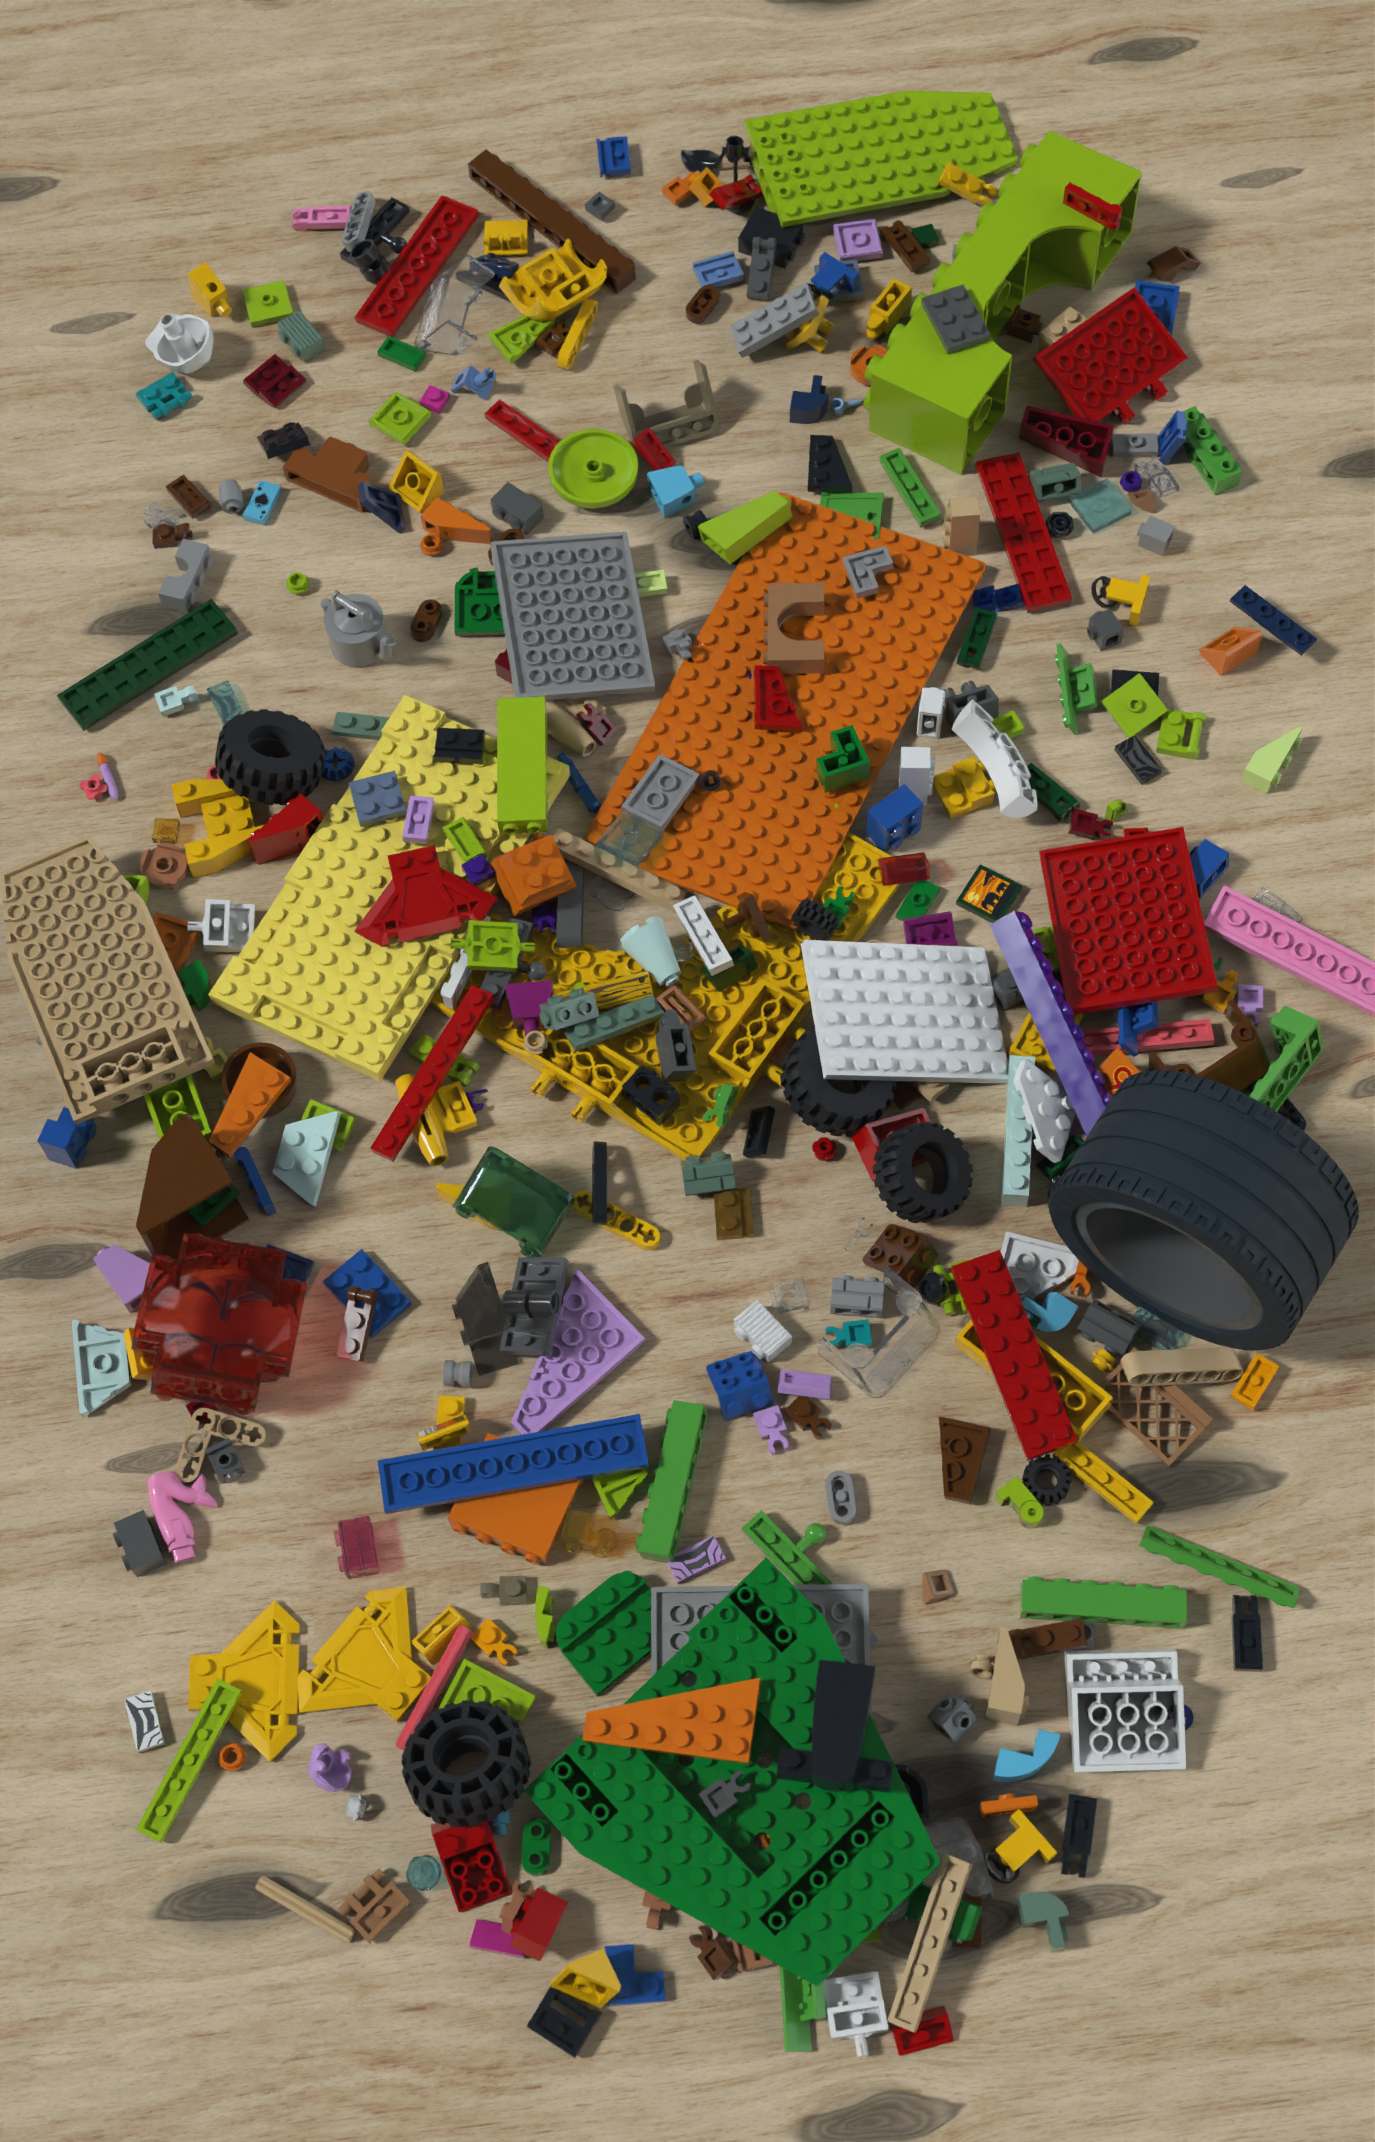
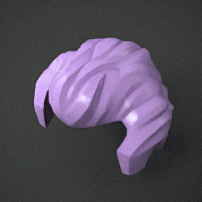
M319 1743L314 1746L308 1774L313 1782L325 1791L338 1792L349 1785L352 1769L347 1764V1759H351V1754L346 1750L334 1753L326 1743Z

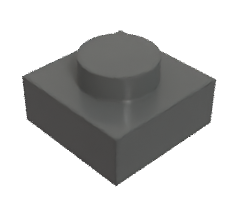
M598 192L585 204V210L599 220H603L615 209V202L601 192Z

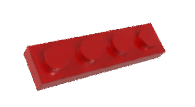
M500 399L485 412V419L549 462L550 455L555 446L560 442Z

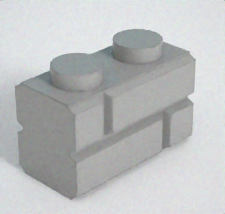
M840 1275L838 1278H833L830 1314L882 1318L884 1282H879V1279L875 1277L855 1280L850 1275Z

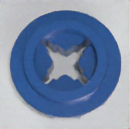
M334 746L333 749H325L321 776L330 781H340L347 778L353 772L355 766L352 753H349L344 747L338 749ZM337 758L339 761V763L336 766V770L334 769L332 764L333 759Z

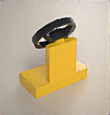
M1141 574L1139 583L1101 576L1092 583L1091 593L1093 599L1100 607L1105 609L1115 606L1118 601L1132 604L1128 625L1138 626L1149 587L1150 576ZM1099 580H1102L1103 586L1100 588V594L1097 595L1096 584ZM1103 597L1104 599H1110L1114 601L1111 605L1104 604L1100 599Z
M1020 1809L1011 1815L1009 1822L1015 1827L1016 1831L1000 1846L990 1847L983 1855L985 1870L999 1883L1010 1884L1014 1882L1020 1874V1866L1035 1853L1046 1864L1053 1860L1057 1854L1055 1849ZM996 1851L998 1855L989 1854V1852ZM988 1860L994 1862L995 1867L1003 1873L1004 1878L992 1870ZM1010 1868L1015 1872L1013 1878H1010Z

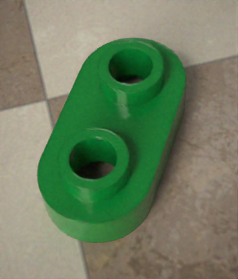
M532 1818L527 1821L523 1828L521 1862L524 1870L529 1875L541 1876L550 1866L551 1828L546 1820ZM535 1827L542 1829V1833L539 1836L532 1835V1830ZM535 1855L541 1858L537 1865L530 1863L531 1858Z

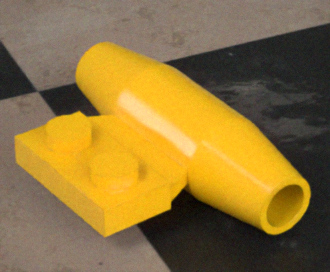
M405 1074L395 1081L399 1101L413 1080L414 1075ZM460 1081L438 1089L411 1133L416 1145L432 1167L440 1166L449 1159L443 1132L456 1134L478 1126L477 1119Z

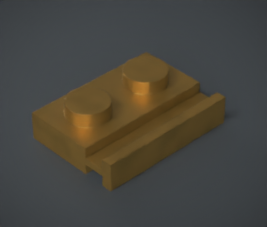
M750 1187L713 1192L717 1240L741 1239L742 1237L754 1238Z

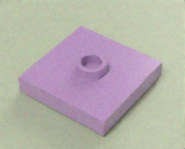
M876 219L833 224L840 262L883 257Z

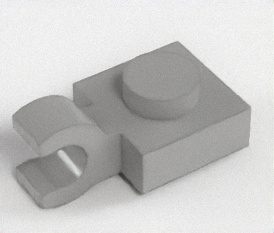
M684 629L674 630L662 637L663 643L671 655L679 653L683 660L692 657L688 648L693 647L692 641Z

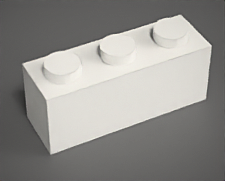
M901 747L898 788L905 784L923 802V805H927L928 796H932L935 757H930V747Z

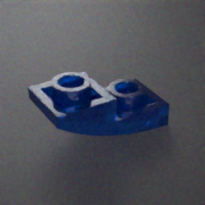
M1019 584L997 590L992 585L975 590L972 595L974 610L977 607L992 612H1003L1024 607Z

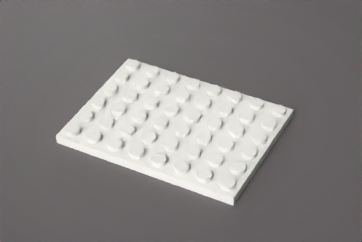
M804 940L802 942L801 949L824 1079L1007 1084L1008 1061L985 947Z

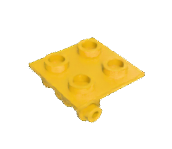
M528 220L485 221V236H483L484 255L488 253H494L496 256L527 255Z

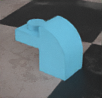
M1049 1292L1041 1306L1026 1296H1019L1028 1320H1032L1030 1325L1036 1331L1054 1332L1064 1328L1079 1307L1058 1292Z

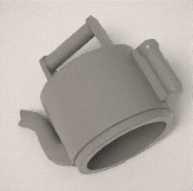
M335 590L332 594V602L328 598L321 601L320 605L324 612V626L330 649L339 662L349 667L362 668L370 666L380 659L386 660L392 656V646L395 645V640L392 636H388L382 609L373 598L363 594L342 595L338 590Z

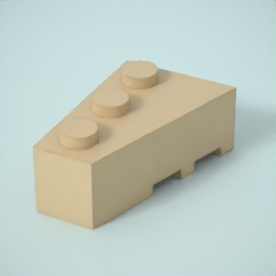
M978 496L950 498L948 506L945 508L943 520L945 534L942 537L943 548L965 556H975L980 521Z

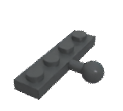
M510 918L508 923H518L520 942L528 943L534 930L533 923ZM520 952L517 958V971L528 974L529 978L534 981L542 980L547 973L545 965L538 961L531 964L520 962L524 952ZM487 971L480 989L493 994L495 999L490 1008L501 1009L507 994L505 984L512 983L516 972Z

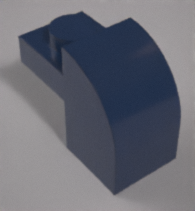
M813 376L811 393L793 391L790 405V423L812 424L821 420L826 415L828 410V394H826V385H822V376Z

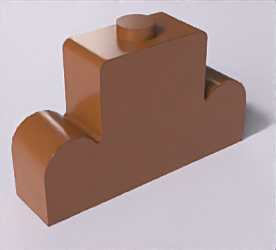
M328 437L315 456H313L309 449L299 448L291 454L284 464L283 470L286 481L361 513L365 511L366 508L361 505L358 485L362 481L372 484L371 478L366 474L369 469V462L366 451L357 448L354 444L343 442L334 437Z

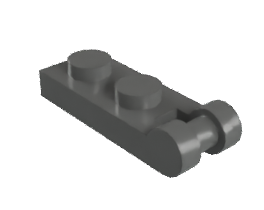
M761 237L753 238V251L746 294L748 299L769 300L777 245L776 238H769L768 240H763ZM761 248L768 249L767 254H760Z

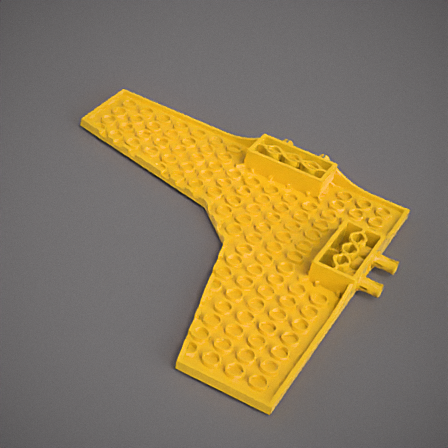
M850 832L814 899L817 904H824L828 897L835 900L836 890L840 886L844 887L841 895L843 897H848L851 892H854V901L848 905L850 907L849 914L828 941L859 942L903 882L884 883L881 864L899 862V860ZM729 905L723 906L709 921L727 952H730L739 945H743L753 953L758 968L721 992H718L701 970L706 965L689 935L683 940L673 941L671 945L681 971L675 986L706 1017V1022L700 1023L697 1029L693 1028L690 1033L696 1071L687 1082H663L655 1039L656 1034L659 1032L658 1021L576 1052L564 1034L565 1028L558 1030L539 1028V1031L548 1040V1046L546 1049H543L541 1054L534 1055L532 1052H527L524 1049L525 1031L524 1029H515L506 994L501 1009L489 1007L474 1032L541 1073L529 1088L532 1094L536 1095L538 1093V1098L544 1096L553 1082L558 1083L582 1098L570 1113V1116L575 1121L579 1118L578 1122L583 1123L592 1109L597 1107L681 1160H686L685 1158L691 1155H699L702 1158L724 1128V1126L721 1128L716 1126L718 1121L717 1115H714L712 1121L706 1122L702 1120L708 1110L715 1109L716 1100H713L718 1086H723L727 1082L740 1085L732 1109L729 1111L728 1121L763 1075L779 1086H782L780 1075L783 1071L771 1062L788 1039L792 1038L797 1041L806 1031V1029L799 1026V1023L811 1008L801 944L804 940L811 939L808 935L804 936L802 931L792 930L766 919L764 920L773 937L766 942L759 941L751 936L748 930L750 925L748 920L727 930L723 921L740 911ZM496 914L486 915L490 917L491 922H509ZM534 927L528 942L535 943L534 953L524 952L520 961L526 964L536 961L543 963L547 973L540 981L552 980L554 993L567 991L568 987H574L579 982L587 986L645 972L624 950L617 952L603 951L588 943L582 944V948H557L556 935L551 934L547 930H543L544 932L540 933L537 927ZM459 954V956H458V958L456 959L455 962H458V961H459V959H460V957H461L460 954ZM450 969L429 1005L451 1018L471 985L481 988L488 970L471 971L454 1009L444 1006L443 997L441 996L443 984L450 980ZM516 971L512 983L537 982L530 979L528 974ZM649 975L655 998L671 987H667L666 984H658ZM672 993V994H671V997H672L678 1004H680V1005L684 1008V1010L695 1020L696 1017H695V1016L688 1010V1008ZM664 999V1001H665L672 1009H674L673 1006H672L666 999ZM628 1003L600 1009L598 1012L602 1014ZM678 1013V1015L686 1022V1024H689V1023ZM642 1065L647 1070H654L664 1084L667 1086L669 1084L672 1085L679 1092L680 1107L661 1126H658L623 1097L622 1085ZM641 1084L638 1086L639 1089H646L649 1087V1085L647 1084ZM660 1099L656 1103L663 1105L666 1104L668 1101L665 1099Z

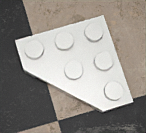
M1025 1059L1019 1062L1013 1083L1016 1091L1021 1092L1025 1104L1022 1105L1027 1124H1032L1036 1139L1033 1140L1036 1150L1053 1163H1056L1062 1159L1076 1112L1066 1090Z
M1007 1231L1005 1233L1001 1254L1019 1296H1026L1034 1300L1075 1277L1079 1260L1067 1246Z

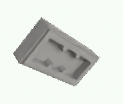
M1113 434L1112 457L1158 456L1157 434Z

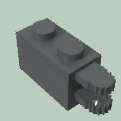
M668 1009L659 1019V1032L655 1036L663 1082H687L696 1071L688 1024H680L679 1015L674 1009Z

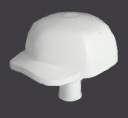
M166 314L148 336L145 344L162 365L178 373L190 374L210 361L214 335L209 323L202 318L191 314L182 316Z

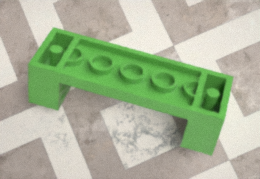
M1285 1005L1279 1013L1272 1017L1270 1023L1276 1052L1281 1055L1277 1061L1271 1063L1267 1074L1263 1079L1257 1081L1253 1092L1250 1094V1097L1276 1112L1324 1051L1319 1021Z

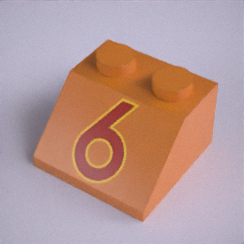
M1119 1048L1115 1049L1097 1069L1102 1073L1105 1079V1089L1112 1097L1126 1078L1140 1072Z

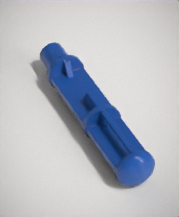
M565 753L558 754L557 760L569 765L570 777L568 780L588 809V812H597L601 804L579 773L573 761L568 759Z

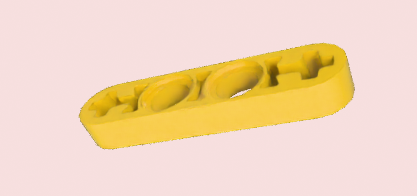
M588 298L584 300L558 354L557 367L566 370L571 368L596 316L598 301Z
M585 1190L579 1191L572 1198L573 1210L579 1216L592 1222L591 1208L587 1205L580 1208L578 1202H583L587 1199L588 1205L592 1207V1193ZM607 1202V1210L612 1212V1217L606 1220V1225L598 1226L646 1251H653L660 1245V1232L656 1227ZM624 1221H630L634 1224V1228L630 1232H624L620 1229V1225ZM639 1227H641V1234L638 1233ZM653 1234L654 1241L649 1240L646 1243L643 1235L649 1236Z

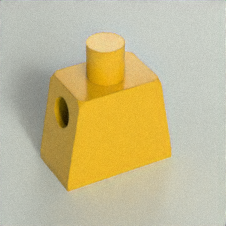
M204 262L188 273L192 298L210 316L219 313L223 318L227 317L232 312V308L228 303L227 290L208 264Z

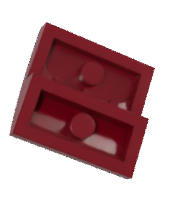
M276 354L271 356L243 380V384L250 391L273 408H276L306 382V379L292 365L288 366Z

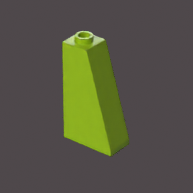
M772 491L700 524L698 529L702 542L728 564H732L792 518L791 503L786 496H781L776 491Z

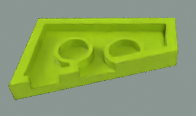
M524 315L488 333L489 340L509 365H512L536 343V339L549 327L553 328L556 325V320L554 318L548 321H537Z
M464 1659L439 1709L445 1708L444 1705L450 1703H462L464 1700H472L476 1703L484 1701L491 1703L492 1707L496 1705L503 1708L515 1720L525 1722L537 1696Z

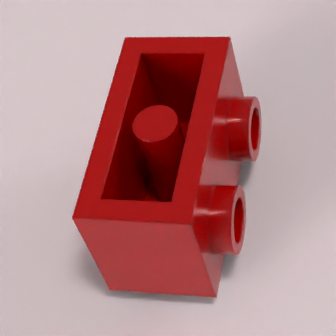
M538 1887L533 1897L527 1896L520 1910L525 1913L523 1919L516 1918L509 1933L514 1936L510 1947L540 1962L568 1902Z

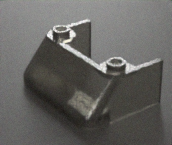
M489 1263L479 1264L455 1297L456 1303L452 1304L456 1320L461 1318L464 1330L460 1331L464 1346H470L478 1375L482 1376L519 1363L516 1355H503L499 1351L502 1335L510 1331Z

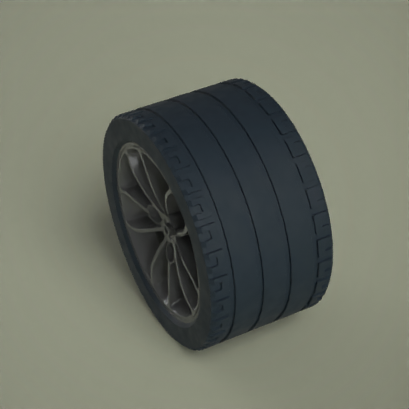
M1170 1070L1139 1072L1126 1078L1120 1084L1056 1183L1048 1199L1049 1213L1053 1225L1063 1242L1089 1271L1117 1294L1136 1307L1142 1308L1149 1315H1154L1153 1317L1189 1335L1217 1345L1252 1351L1272 1349L1284 1344L1289 1339L1346 1241L1352 1234L1359 1219L1358 1202L1347 1177L1328 1153L1299 1127L1273 1109L1236 1089L1201 1076Z

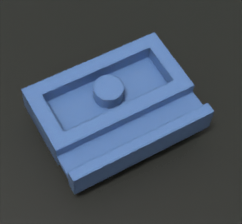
M734 251L693 263V270L696 273L700 287L711 285L718 288L744 280V274L737 258L734 256Z

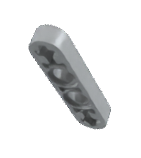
M370 191L359 193L353 201L342 236V243L349 252H351L355 245L365 240L376 204Z

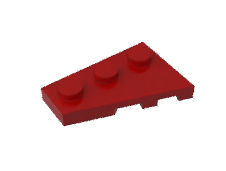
M755 665V729L802 732L803 726L796 716L793 702L789 699L787 687L779 667Z

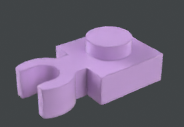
M1238 984L1237 1007L1244 1011L1243 1014L1246 1018L1254 1021V1028H1257L1260 1021V1016L1257 1012L1262 1013L1263 986Z
M778 1405L753 1413L761 1440L769 1438L768 1450L770 1454L775 1455L773 1446L776 1443L782 1444L784 1450L787 1451L788 1441L784 1436L780 1435L786 1432V1426Z

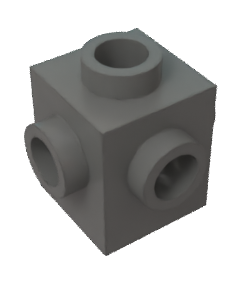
M948 1693L941 1699L938 1705L927 1715L938 1732L954 1743H957L978 1720L971 1711L973 1709L972 1704L963 1696L958 1698L951 1693Z

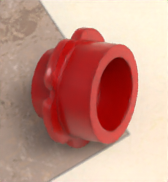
M821 1137L813 1143L812 1151L818 1160L828 1161L835 1156L837 1145L833 1140L830 1141L827 1137Z

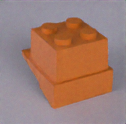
M552 835L508 851L503 855L495 857L489 864L514 916L577 887Z

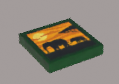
M980 864L956 900V905L993 923L1007 914L1021 892L1022 885Z

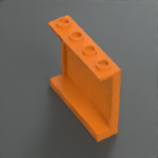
M487 1433L484 1441L500 1439V1437ZM585 1479L457 1501L454 1503L447 1519L452 1526L451 1529L459 1534L466 1535L468 1532L475 1535V1539L483 1544L490 1545L492 1542L499 1545L500 1550L507 1554L514 1555L516 1552L525 1556L524 1559L531 1564L539 1565L540 1562L547 1565V1556L575 1494L578 1488H582Z

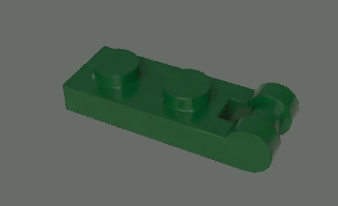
M975 607L958 655V665L964 666V664L972 666L973 669L980 670L998 613ZM968 651L976 653V656L967 655Z
M1030 763L1027 766L1031 774V778L1028 781L1031 789L1036 790L1037 801L1051 811L1058 821L1064 822L1067 820L1069 814L1075 808L1078 809L1080 807L1078 800L1034 764ZM1060 801L1065 803L1063 807L1058 804Z

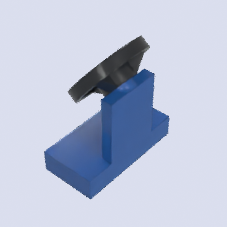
M824 252L819 257V272L811 279L813 284L808 283L811 291L814 293V300L822 295H826L829 300L828 303H830L833 298L830 291L837 284L854 293L859 288V273Z

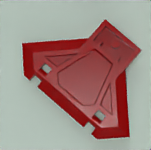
M435 845L388 855L393 879L354 932L380 947L390 946L389 939L399 937L400 943L446 933L462 929L460 922L468 920L483 921L498 898L440 868ZM468 908V911L458 913V910ZM396 925L395 928L386 929L388 926Z

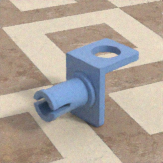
M470 365L457 374L451 391L454 393L461 387L466 386L483 400H486L493 386L492 381L496 379V373L494 370L491 371V368H486L480 373Z

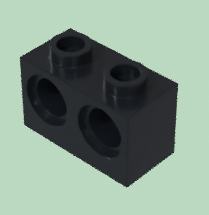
M643 1065L622 1085L623 1097L658 1126H661L680 1107L679 1092L672 1085L669 1084L667 1086L664 1084L654 1070H647ZM641 1084L649 1085V1087L646 1089L638 1088V1086ZM660 1099H665L668 1101L666 1104L663 1105L656 1103Z

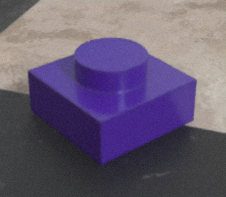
M483 854L461 865L466 877L474 886H478L495 877L493 869Z

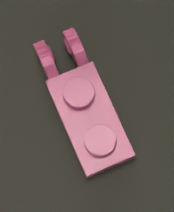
M318 206L295 209L292 217L295 219L292 222V227L296 231H306L308 228H345L351 206Z

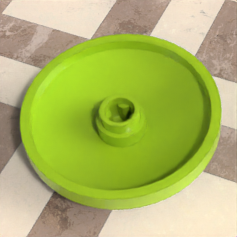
M585 429L568 435L555 446L548 462L549 479L555 492L568 503L583 508H602L622 500L633 489L638 477V460L631 444L620 435L603 429Z

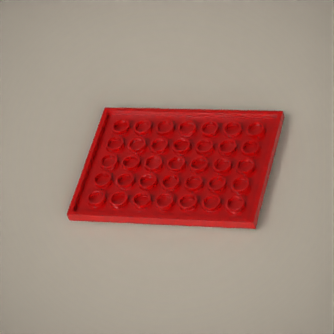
M1184 827L1039 851L1065 1000L1071 1006L1074 1015L1218 992Z

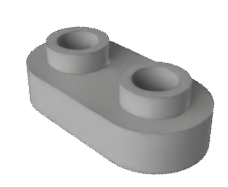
M840 1470L834 1471L826 1479L829 1514L835 1523L846 1525L852 1522L856 1515L853 1483L848 1473ZM836 1483H842L844 1485V1488L841 1490L835 1489L834 1485ZM844 1508L848 1513L842 1516L838 1513V1510Z

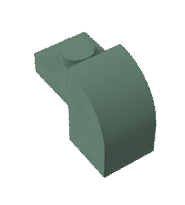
M1032 1892L1018 1895L1016 1900L1022 1927L1026 1928L1045 1924L1051 1953L1063 1951L1065 1948L1064 1942H1068V1935L1065 1925H1060L1059 1921L1067 1920L1070 1916L1065 1904L1057 1896L1048 1892Z

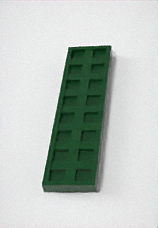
M211 598L62 691L57 697L80 728L85 731L238 634L237 628Z

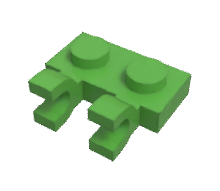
M727 1082L723 1086H718L713 1100H716L715 1109L708 1110L702 1120L706 1122L712 1121L714 1115H717L718 1121L716 1126L720 1128L722 1126L726 1127L729 1119L728 1114L730 1109H732L740 1085Z

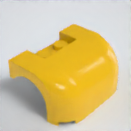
M568 238L561 248L557 250L551 248L521 266L514 273L513 277L509 279L506 276L503 277L499 287L520 313L533 320L548 321L562 315L598 292L606 279L607 266L603 259L599 260L597 266L593 269L584 265L577 257Z

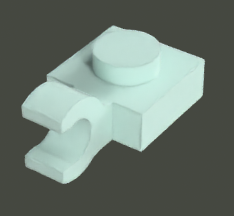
M193 685L180 691L174 686L154 694L163 717L185 709L183 703L193 704L199 701Z

